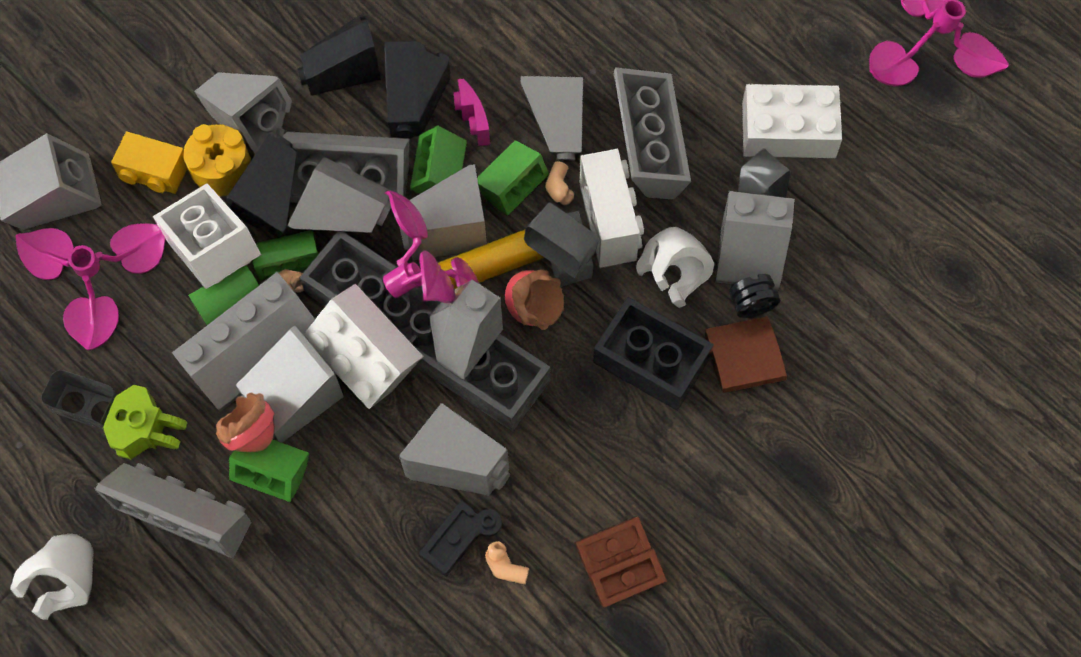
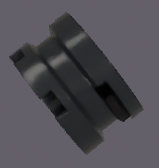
M759 274L758 279L751 280V277H747L735 283L729 289L732 301L737 304L735 310L738 317H756L771 311L779 305L781 300L778 292L773 290L775 284L769 274Z

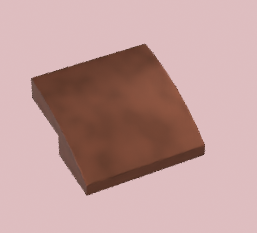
M768 316L705 329V339L714 344L712 350L714 371L723 393L787 380L781 352Z
M639 517L631 518L574 542L603 608L667 581L654 549H651Z

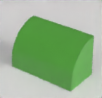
M440 126L420 134L410 189L421 194L463 168L467 140Z
M515 140L477 177L479 191L494 207L509 215L549 175V172L540 153Z
M309 230L256 243L261 255L253 260V265L259 280L268 279L276 272L279 273L284 269L293 271L306 270L319 255L314 231Z
M246 265L208 289H205L203 286L188 296L205 324L208 325L257 288L259 284Z
M272 440L266 449L259 452L234 451L229 457V480L291 502L303 479L309 452Z

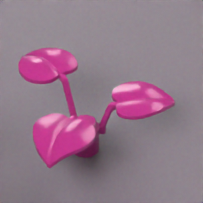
M901 0V4L908 14L914 17L925 15L928 20L933 18V26L907 54L900 44L885 41L874 47L869 58L870 72L874 78L886 85L903 86L913 81L919 71L918 65L911 57L933 33L937 31L938 33L946 34L955 30L954 45L958 49L954 53V61L965 74L976 78L986 77L1003 71L1009 66L1002 53L983 36L967 32L960 39L961 29L964 26L960 21L964 17L966 9L959 0Z
M393 191L385 192L390 198V204L400 228L409 237L413 238L412 246L402 258L396 261L399 267L383 276L384 285L394 298H399L410 290L422 285L424 301H439L450 304L454 301L456 295L449 277L456 280L457 287L470 280H474L479 284L471 267L458 257L451 260L453 269L447 271L441 269L437 260L428 251L420 253V267L415 262L409 264L407 261L421 245V239L424 240L428 237L426 224L421 213L410 200Z
M147 223L126 226L114 234L110 241V246L117 256L105 255L102 252L94 253L91 248L84 245L74 247L71 238L59 229L46 228L16 234V246L20 259L27 270L35 277L44 280L56 279L61 275L64 266H71L76 274L82 277L89 299L80 297L71 301L64 311L63 322L69 335L86 350H94L106 343L115 332L119 322V311L114 300L107 296L95 298L90 277L99 271V261L119 262L121 260L123 267L128 272L134 274L147 273L160 263L166 238L158 225Z

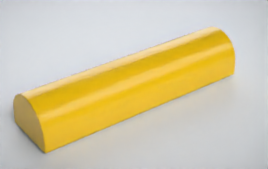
M524 229L438 262L442 270L447 271L453 269L451 265L452 259L461 258L471 267L480 283L545 257L526 244L524 241ZM449 277L454 289L458 288L456 285V280L452 277Z

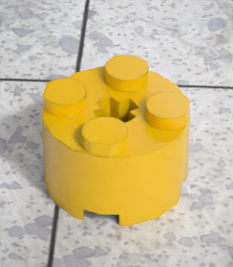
M201 124L193 130V134L184 146V160L194 182L199 187L207 183L218 196L229 195V191L233 189L251 162L248 150L239 131L225 125Z

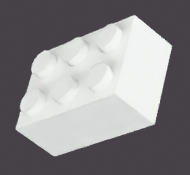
M746 84L742 102L744 156L754 157L765 148L774 157L836 158L842 142L839 86Z
M618 149L580 156V189L590 230L599 236L596 255L600 268L637 261L638 249L642 248L643 222L640 215L635 216L633 208L637 204L633 187L628 188L626 181L629 178L628 164L626 159L621 160Z
M207 183L153 216L168 244L205 289L221 282L225 277L239 268L248 265L252 260L261 255L248 228Z
M356 284L332 298L303 334L327 365L368 409L390 394L423 357Z

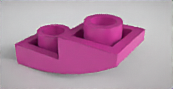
M458 79L459 91L453 92L455 110H462L463 121H469L471 135H477L478 146L490 145L488 121L481 101L465 79Z

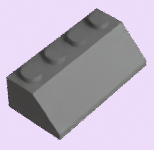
M616 67L614 69V77L632 181L648 198L675 200L690 184L691 177L672 75L669 73Z
M286 132L283 136L293 144L292 149L297 151L290 202H299L314 169L323 157L393 192L399 193L404 197L406 195L409 171V139Z
M276 272L178 347L172 354L221 412L233 403L237 397L242 396L236 384L289 329L296 326L304 334L315 318L281 275Z
M123 463L97 484L95 490L114 509L232 559L251 524L250 519L244 513L246 510L244 507L231 501H227L225 505L214 500L215 496L200 488H197L195 492L184 488L185 483L174 477L167 476L164 480L154 476L156 473L154 470L137 463L136 467Z

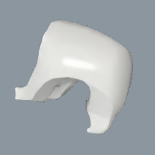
M669 227L657 233L647 242L643 254L637 262L636 270L639 276L652 271L657 285L663 291L669 288L664 276L665 271L670 265L678 266L681 270V278L678 282L671 285L668 293L672 303L681 308L686 305V297L711 277L714 262L706 248L693 235L678 227Z
M62 534L51 537L41 550L27 559L15 572L10 589L16 597L23 598L32 579L37 575L52 576L67 585L66 588L56 592H47L37 600L32 612L41 619L48 620L50 614L54 611L85 605L88 602L92 587L93 548L90 542L76 534Z

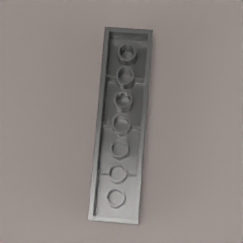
M338 231L299 277L305 293L326 306L332 298L356 284L423 355L422 359L415 365L416 368L513 432L551 381V367L499 334L464 380L436 361L430 316L441 302L424 301L422 285L410 290L399 298H394L386 289L383 276L397 267L343 231Z

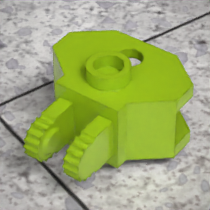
M132 385L115 396L103 429L109 446L115 449L117 455L131 460L148 448L156 449L157 445L177 450L180 441L173 436L162 434L163 428L165 426L176 430H185L187 422L180 417L163 413L157 407L154 398L147 388Z

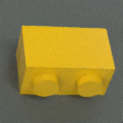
M127 131L111 161L118 177L128 184H135L137 182L147 185L148 188L159 193L167 191L176 194L188 169L182 147Z

